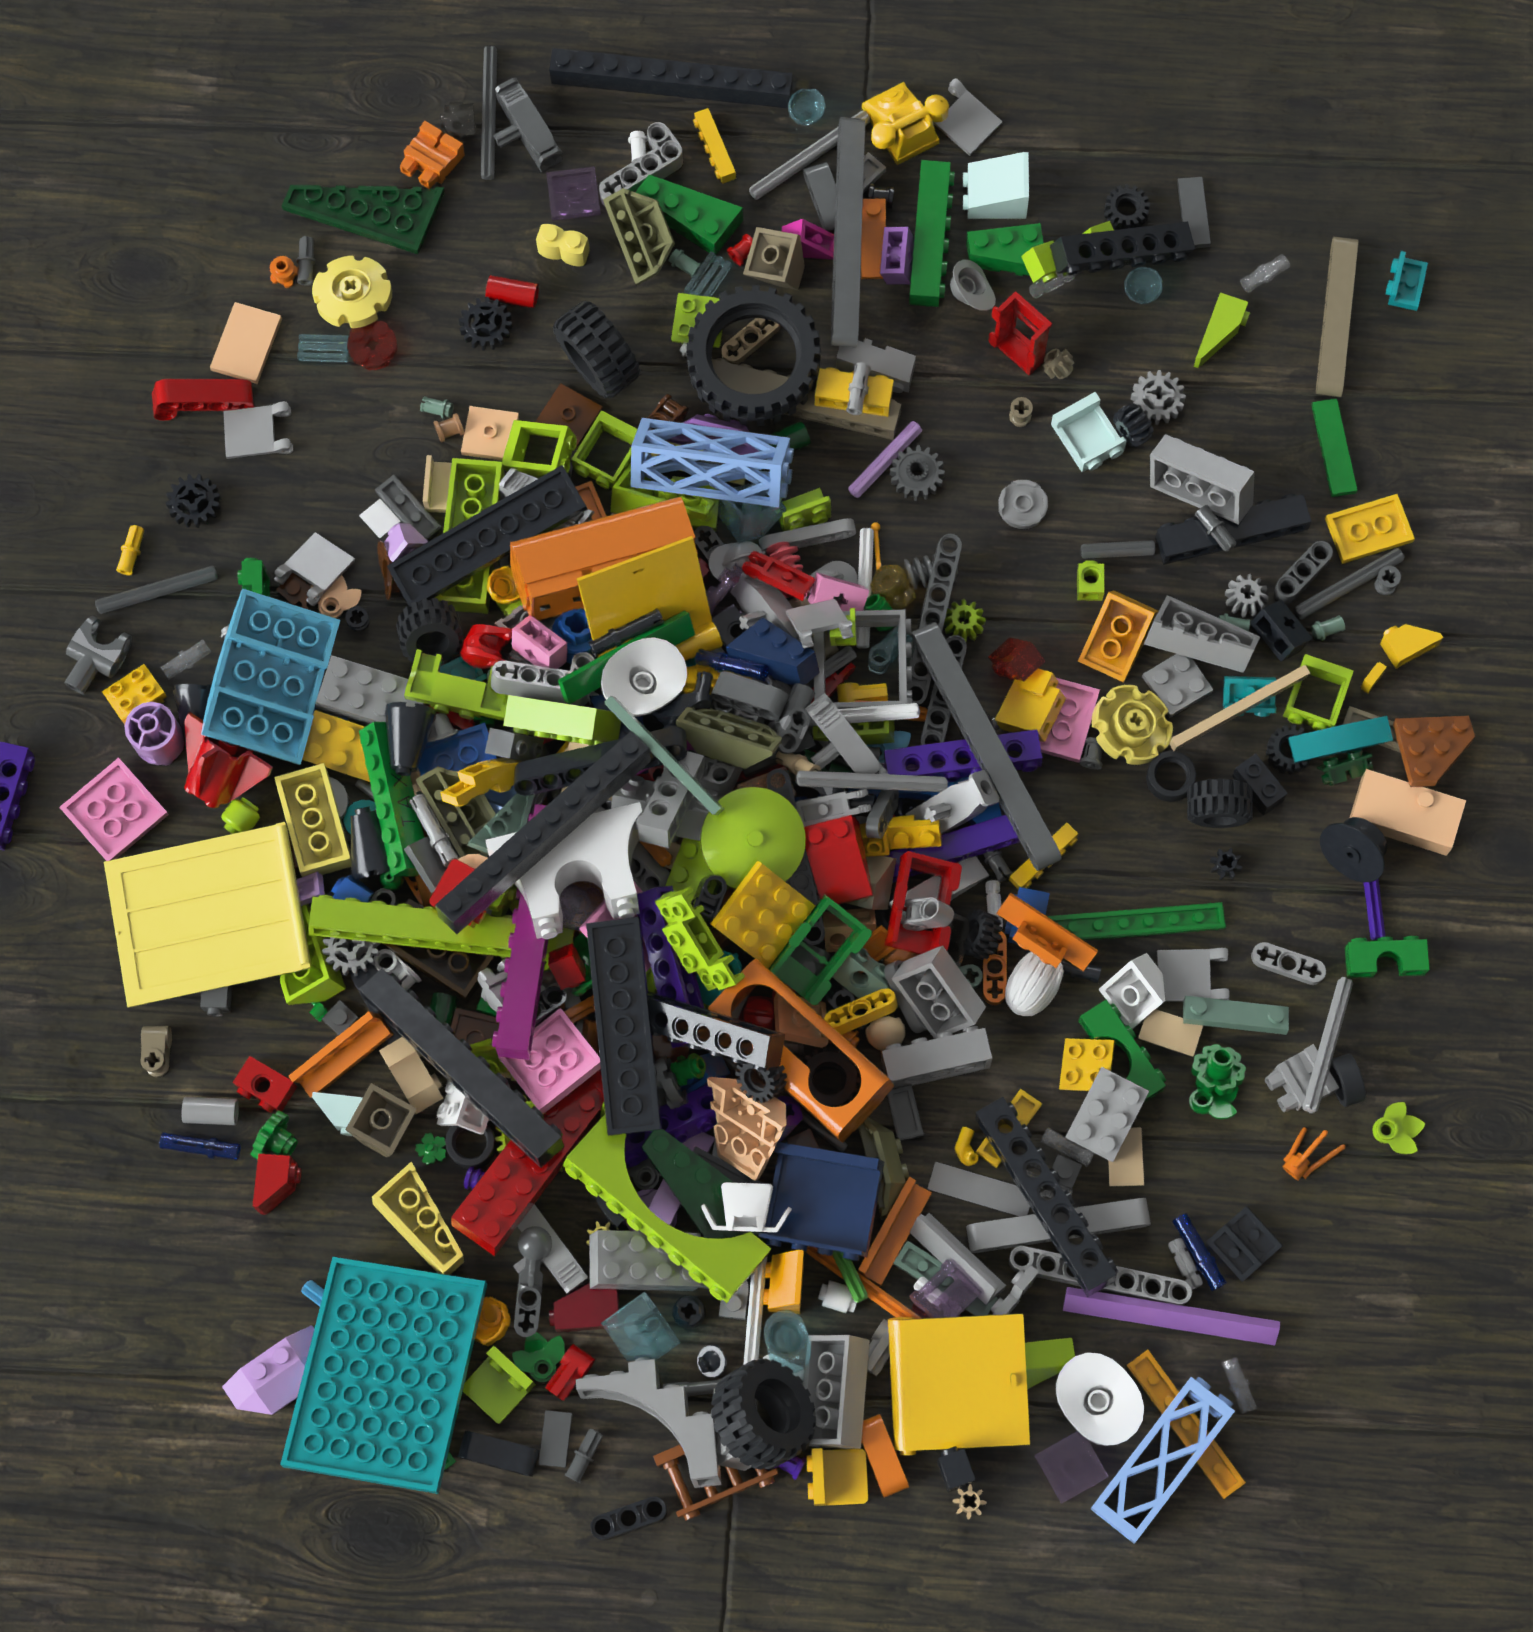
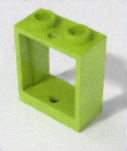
M601 410L571 460L574 471L584 478L589 476L595 479L599 486L609 489V487L612 488L631 463V448L613 477L584 461L603 431L632 445L637 428Z
M514 420L502 459L503 468L506 472L511 468H515L517 471L537 479L563 465L568 473L570 470L571 454L577 444L576 436L568 426ZM530 435L559 438L551 465L523 462Z
M1305 654L1300 667L1306 665L1310 672L1309 675L1341 685L1329 720L1293 708L1302 683L1300 681L1293 685L1283 717L1288 718V721L1297 725L1303 723L1312 726V729L1315 731L1335 727L1354 671Z

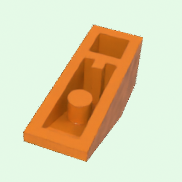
M863 199L861 279H883L880 269L884 227H886V199Z

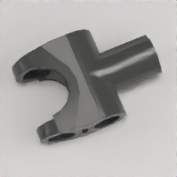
M90 616L80 626L66 649V655L77 660V663L64 683L72 690L83 695L98 672L109 678L115 676L123 664L132 642V636L124 632L118 639L116 638L109 644H98L96 637L101 621L95 616Z
M799 683L793 685L779 720H770L768 724L777 735L782 737V743L777 748V752L790 754L796 751L809 726L810 715L805 708L811 704L815 692L806 685ZM792 741V747L790 749H786L789 743ZM775 754V755H772V756H770V757H768V758H766V759H769V760L777 759V758H776V754Z

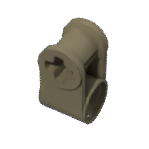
M170 1026L142 1027L141 1065L153 1077H161L169 1070L170 1048L172 1044Z

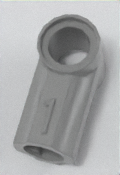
M885 1319L882 1320L871 1338L872 1342L869 1345L867 1371L876 1377L890 1357L888 1321Z

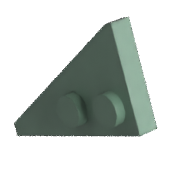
M516 793L468 842L467 846L488 853L485 840L518 832L527 824L534 795L523 796Z

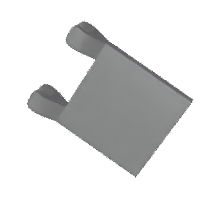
M955 78L950 82L948 91L959 99L949 108L946 120L943 122H933V124L970 156L1002 124V121L968 92L963 84Z
M283 401L269 406L224 411L226 458L231 459L271 453H292L293 444L288 438L275 441L274 416L288 417L291 415V407L288 403Z
M315 532L285 564L275 570L274 574L276 577L274 581L283 585L293 572L314 586L308 590L306 602L315 606L323 594L355 562V558Z
M836 599L786 610L788 618L800 637L803 648L814 646L811 639L812 634L835 628L840 629L843 639L854 637L851 631L852 622L848 621Z
M1227 948L1157 950L1158 968L1163 973L1165 1002H1183L1185 995L1229 1000V989L1211 990L1210 961H1227Z

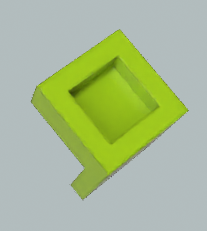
M850 608V615H845L848 621L852 622L851 631L854 637L843 639L839 628L831 629V646L857 645L855 608Z

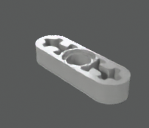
M1262 942L1257 944L1251 953L1252 962L1257 967L1310 985L1319 984L1326 975L1325 965L1321 961L1270 943ZM1265 949L1267 950V955L1273 958L1276 956V953L1280 954L1276 961V966L1272 965L1274 959L1266 958L1265 961H1261L1260 955L1257 952L1261 953ZM1285 957H1291L1294 959L1296 967L1293 970H1286L1282 967L1281 960ZM1301 961L1305 962L1303 966L1305 969H1311L1312 966L1317 967L1316 972L1320 973V975L1311 978L1310 972L1302 970L1301 974H1298L1297 971L1301 966Z

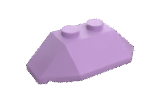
M312 1325L279 1341L240 1368L223 1385V1389L236 1409L273 1415L297 1399L314 1333Z

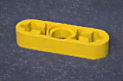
M880 989L829 1011L825 1015L824 1020L842 1035L893 1013L898 1006L897 999L891 989ZM859 1009H867V1012L863 1015L854 1014Z

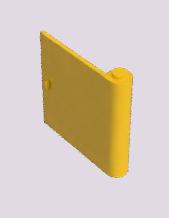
M692 536L577 578L592 641L607 634L608 630L612 628L615 630L657 608L663 617L661 619L664 621L684 610L690 614L695 635L675 646L685 661L722 647L720 634L712 622ZM614 647V648H612V649H610V650H608V651H606V652H604V653L598 655L597 658H599L600 656H602V655H604V654L610 652L611 650L615 649L616 647Z
M1023 1314L925 1319L896 1317L888 1319L894 1449L900 1451V1455H915L916 1450L949 1449L955 1446L957 1448L1030 1445Z

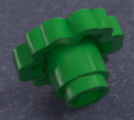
M1218 1044L1205 1046L1201 1054L1194 1056L1191 1073L1197 1077L1196 1085L1205 1092L1215 1091L1218 1095L1222 1096L1226 1093H1233L1235 1087L1243 1083L1246 1067L1240 1063L1241 1055L1235 1052L1233 1048H1223Z
M278 1110L261 1127L253 1144L251 1152L253 1158L258 1160V1154L292 1155L298 1140L294 1138V1134L286 1130L288 1126L286 1124L290 1119L287 1114Z

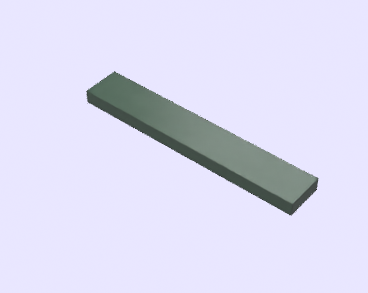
M610 696L605 701V705L630 731L649 747V750L712 815H719L724 810L715 798L616 697Z

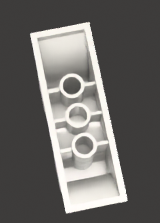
M640 802L591 814L514 883L526 900L537 939H551L559 933H563V914L559 897L568 885L577 881H589L601 888L604 893L605 905L614 920L633 918L636 914H640L637 893L631 874L632 856L639 841L638 829L635 828L637 817L643 814ZM515 833L485 840L489 857Z

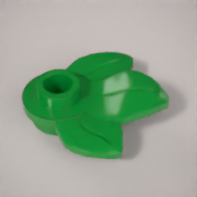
M1197 1086V1090L1189 1097L1190 1108L1198 1114L1208 1113L1216 1119L1231 1118L1237 1114L1232 1103L1237 1097L1239 1087L1236 1086L1231 1094L1226 1093L1220 1096L1215 1091L1207 1093ZM1204 1100L1207 1104L1201 1105L1198 1104V1101Z
M535 1332V1334L526 1338L525 1350L513 1352L512 1357L514 1364L521 1371L530 1373L534 1380L545 1383L550 1381L557 1370L556 1365L565 1354V1345L560 1335L547 1342L541 1334ZM547 1365V1373L540 1374L538 1371L539 1366Z

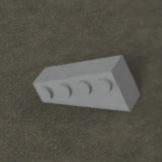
M1167 595L1152 623L1144 645L1244 673L1260 636Z

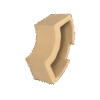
M403 1037L379 1050L410 1105L417 1108L416 1114L443 1099L438 1090L443 1087L435 1073L429 1074L420 1059L422 1055Z

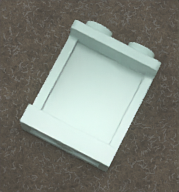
M1096 392L1052 416V427L1081 472L1088 469L1090 471L1095 470L1102 465V461L1109 457L1114 459L1124 452L1126 439L1124 437L1120 438L1099 406L1100 398Z

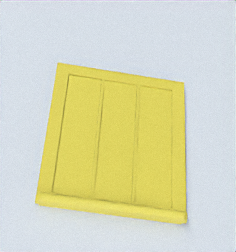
M285 822L104 862L128 1008L311 968L288 829Z

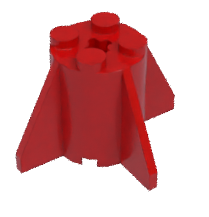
M191 712L187 714L184 721L188 775L184 786L186 792L205 801L207 806L218 808L220 804L231 802L270 775L273 767L254 755L253 750L201 735L203 720Z

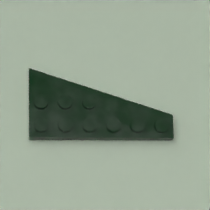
M290 185L282 203V209L419 254L445 190L444 187H435V189H422V187L398 189L397 186H358V188H346L345 186L336 185V188L321 187L320 185Z
M655 1130L650 1133L641 1146L642 1150L663 1177L669 1189L681 1203L703 1238H732L748 1232H752L758 1237L759 1233H764L756 1231L712 1230L701 1205L706 1204L717 1225H726L721 1186L726 1182H734L665 1130ZM758 1237L761 1241H763L766 1244V1239Z

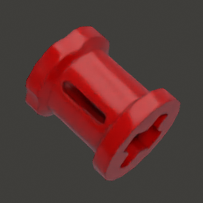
M744 234L742 240L734 247L727 249L730 258L739 266L743 265L744 260L748 257L753 238L748 234Z

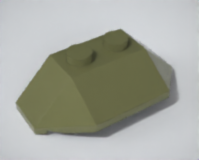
M622 188L603 199L635 284L639 285L659 274L675 243L659 202Z
M686 707L676 720V726L685 730L687 740L698 754L744 769L772 756L782 743V737L777 735L768 725L721 710H695L694 708Z
M438 766L415 779L445 832L451 838L450 840L460 858L468 854L489 856L486 852L467 846L468 842L496 815L484 794L478 795L469 800L468 804L460 807L443 802L440 792L459 782L460 779L458 772Z
M868 1117L858 1129L865 1157L877 1158L885 1162L877 1201L880 1218L884 1220L906 1183L905 1180L909 1178L906 1163L901 1164L899 1154H903L900 1138L895 1139L894 1133Z

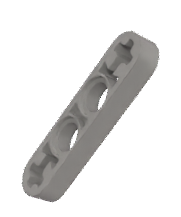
M847 518L769 534L759 539V545L762 551H765V554H767L766 549L777 542H789L790 546L802 548L845 539L856 534L855 523L853 519Z

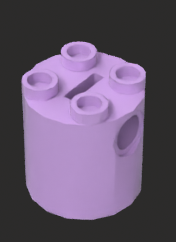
M156 702L142 703L132 709L126 718L124 727L126 737L143 760L150 764L170 765L183 751L185 744L182 729L170 709Z

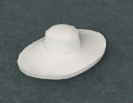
M654 637L634 641L617 651L608 660L602 672L601 686L603 695L606 700L610 696L616 697L633 716L653 713L672 702L681 693L687 679V666L679 650L667 640Z
M1085 1353L1075 1356L1060 1371L1056 1382L1057 1400L1066 1418L1081 1435L1096 1444L1109 1446L1123 1443L1137 1432L1143 1421L1144 1414L1142 1396L1129 1374L1113 1359L1098 1353Z

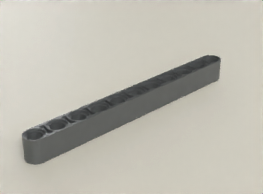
M840 117L838 126L830 344L831 346L856 348L859 332L865 119Z
M933 622L911 632L913 642L979 766L982 770L988 772L1000 797L999 803L1034 868L1039 871L1061 861V853L940 628L936 622Z

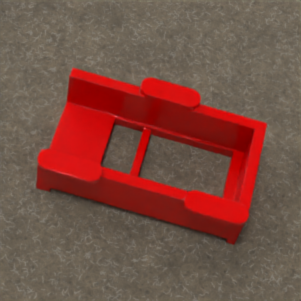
M1015 291L999 308L993 307L992 318L996 321L995 333L990 332L989 343L993 347L999 348L1030 376L1044 362L1049 328L1052 326V323ZM1017 317L1035 332L1031 337V341L1016 329Z
M907 851L900 856V866L884 946L919 955L942 945L947 951L951 934L949 926L932 928L931 931H913L903 928V924H900L902 912L907 911V907H904L910 869L941 877L937 899L950 906L952 891H956L959 888L962 866L959 863Z

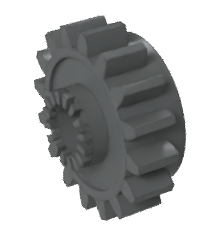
M917 445L916 451H912L910 447H907L906 454L899 451L898 459L892 460L893 468H890V475L894 476L891 478V484L897 485L896 492H903L906 499L909 496L914 497V501H917L919 497H923L926 500L930 493L935 495L937 492L936 486L942 487L943 481L941 478H944L945 471L941 470L943 468V461L937 462L938 454L935 453L931 456L930 448L927 447L923 452L920 445ZM921 471L923 474L921 476H914L912 472Z

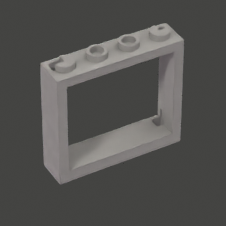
M905 610L855 611L856 628L898 626L899 701L834 702V705L838 709L912 703V690H907V682L912 681V666H907V658H912L911 642H906V634H911V619H906ZM843 611L845 615H850V611ZM825 631L814 633V651L820 671L814 677V701L824 693L826 694Z

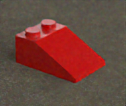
M852 815L805 826L806 853L820 900L825 894L839 905L874 896L859 821Z

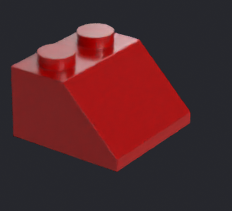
M258 1154L253 1207L260 1214L267 1215L295 1191L296 1183L300 1184L301 1168H298V1164L291 1156Z

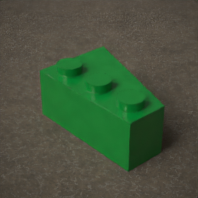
M1040 223L967 232L966 240L968 260L975 262L981 269L1000 272V270L1013 272L1018 276H1023V274L1029 275L1021 256L1032 247L1043 244Z

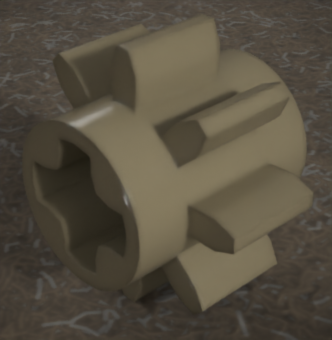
M1059 349L1049 351L1044 357L1045 363L1043 367L1045 368V373L1051 379L1055 376L1058 379L1066 378L1073 371V356L1067 349L1062 352Z

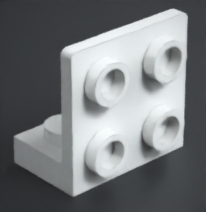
M448 1081L445 1087L447 1094L444 1103L439 1106L437 1111V1125L459 1126L478 1134H484L489 1119Z

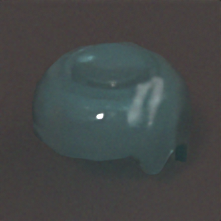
M800 89L790 97L787 107L789 116L797 124L810 126L823 117L826 104L824 97L818 90Z
M1143 266L1131 270L1124 281L1125 292L1129 299L1139 304H1148L1155 301L1163 290V280L1157 270Z

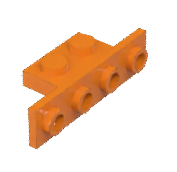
M1012 893L1008 895L996 913L1018 928L1013 940L1021 948L1031 951L1042 962L1051 964L1055 968L1058 967L1064 958L1084 971L1098 952L1097 949Z

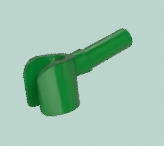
M313 1002L311 1004L314 1007L309 1013L321 1022L323 1016L328 1011L320 1002Z

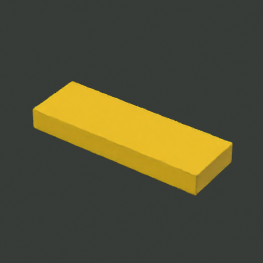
M1022 1089L1019 1090L1011 1101L1018 1113L1016 1118L1021 1125L1025 1124L1026 1126L1042 1105L1041 1102ZM1007 1124L998 1127L1002 1133L1012 1131V1128ZM985 1138L975 1153L997 1168L1002 1161L988 1139Z

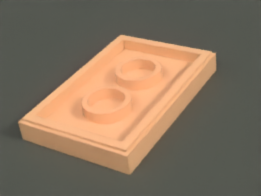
M235 302L210 365L211 371L238 379L250 380L252 383L258 384L282 321L281 315Z

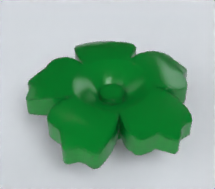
M425 1133L421 1139L423 1144H416L415 1151L420 1157H423L422 1162L427 1165L434 1164L436 1159L442 1162L446 1158V1150L443 1149L446 1146L444 1137L436 1136L434 1139L432 1133Z

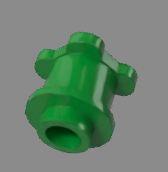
M697 1053L690 1054L688 1058H685L683 1055L678 1056L677 1061L671 1063V1071L676 1075L680 1086L686 1085L689 1079H700L705 1074L706 1063Z

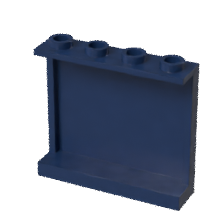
M777 1142L774 1152L778 1154L765 1227H776L787 1208L790 1207L792 1210L778 1232L759 1233L758 1237L766 1239V1245L781 1247L783 1242L792 1244L791 1249L804 1250V1252H807V1248L811 1247L817 1248V1254L833 1256L834 1251L843 1253V1258L858 1261L859 1256L867 1257L885 1162L877 1158Z

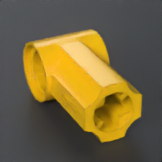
M857 683L840 684L837 686L838 702H855L856 700L888 701L886 683L859 686Z

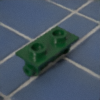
M1359 749L1347 753L1348 757L1342 759L1332 757L1324 760L1323 765L1317 766L1318 770L1325 773L1321 775L1323 784L1332 786L1347 781L1345 773L1347 770H1349L1352 779L1363 776L1366 769L1373 770L1371 760L1367 761L1366 759L1372 757V754Z

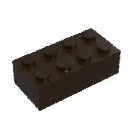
M410 898L405 903L411 905L413 908L423 909L422 906H420ZM381 943L384 949L391 950L401 960L466 1003L469 1002L480 986L477 980L479 972L486 968L491 969L497 961L494 955Z

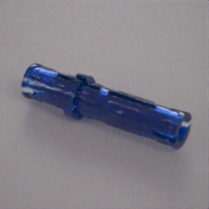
M699 649L695 656V663L697 665L714 668L715 671L720 673L726 671L760 681H765L769 674V667L767 665L730 657L724 652L714 653Z
M162 1132L159 1142L160 1149L207 1155L210 1159L221 1157L238 1160L241 1151L240 1144L221 1142L213 1137L208 1140ZM177 1142L196 1144V1147L180 1145ZM204 1146L223 1148V1151L206 1149Z
M1185 1213L1175 1218L1172 1222L1197 1264L1195 1267L1198 1271H1201L1211 1291L1227 1284L1215 1263L1217 1260L1208 1252L1188 1214Z

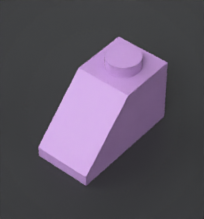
M408 523L394 525L389 530V536L384 541L389 559L392 562L428 543Z

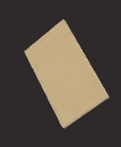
M1155 1009L1144 1019L1138 1039L1193 1057L1203 1025L1184 1024L1183 1018Z
M1141 1127L1130 1128L1114 1161L1108 1160L1109 1186H1144Z

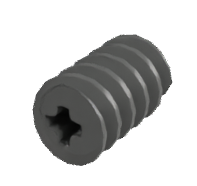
M933 554L932 562L927 555L923 556L922 564L917 557L913 558L912 565L907 559H904L908 584L911 583L915 590L918 588V582H921L924 588H927L935 554ZM939 565L937 573L941 577H948L950 569L946 565ZM957 566V569H956V574H955L954 582H957L958 566Z

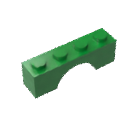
M1106 999L1082 1014L1078 1022L1090 1039L1114 1040V1044L1125 1052L1130 1065L1129 1075L1126 1079L1149 1091L1143 1102L1145 1103L1164 1090L1166 1079L1160 1069H1154L1149 1062L1151 1057L1143 1046L1139 1047L1135 1042L1136 1035L1129 1025L1124 1026L1119 1018L1121 1013L1114 1003L1110 1005Z

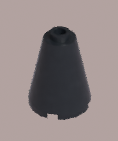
M179 684L173 686L185 746L184 721L186 716L191 712L201 720H204L212 684H207V686L199 684Z
M392 702L386 705L385 719L391 769L395 770L397 775L411 776V773L416 772L436 720V710L429 706L415 703V707L406 706L407 702Z
M370 806L355 809L356 815L351 816V874L353 879L390 872L376 810L371 811Z

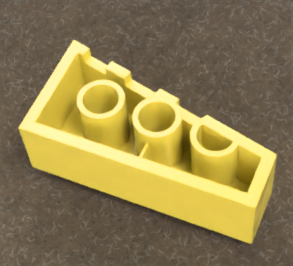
M410 1162L372 1196L373 1205L438 1274L450 1275L464 1263L463 1253L441 1217L437 1206L431 1199L413 1163Z

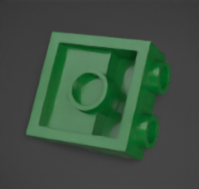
M257 558L244 559L242 561V570H238V584L242 585V589L270 597V576L262 560Z

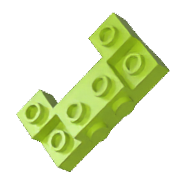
M416 650L412 670L404 693L405 699L430 704L439 713L449 714V711L456 712L465 719L472 720L474 717L481 718V716L504 721L508 695L496 693L492 689L491 674L493 666H491L488 683L440 673L443 659L441 654L433 656L422 653V650Z
M692 886L680 891L665 893L658 898L655 904L668 923L662 928V931L688 974L697 972L708 991L716 988L722 990L734 986L745 977L743 972L733 975L728 967V964L734 960L732 954L720 958L724 953L700 914L704 907L700 905L693 908L687 898L694 891Z

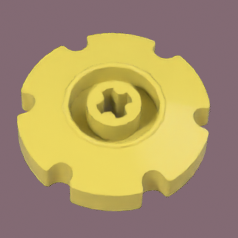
M344 256L335 259L327 264L328 271L325 273L319 272L314 280L312 294L314 302L317 304L318 312L323 319L337 327L344 323H349L351 328L367 326L378 320L377 313L379 311H386L391 303L392 287L390 281L387 280L386 270L378 262L367 257L360 261L355 260L354 256Z
M1121 685L1112 688L1106 697H1102L1098 701L1092 713V727L1099 730L1100 734L1096 737V740L1100 747L1114 759L1123 756L1127 764L1131 765L1151 762L1158 756V752L1162 753L1167 748L1173 733L1172 722L1167 721L1165 715L1168 713L1165 704L1149 690L1146 693H1141L1135 685Z

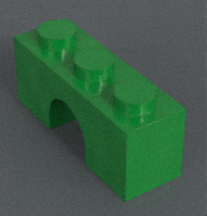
M1407 936L1403 940H1393V937H1381L1377 941H1367V938H1355L1348 942L1345 947L1347 978L1374 977L1377 973V959L1380 957L1392 958L1398 965L1399 976H1423L1430 970L1427 939H1419V936Z

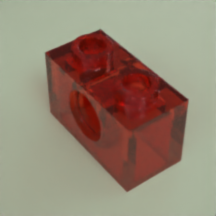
M1011 637L988 657L993 663L991 667L997 675L1023 682L1045 662L1031 642Z

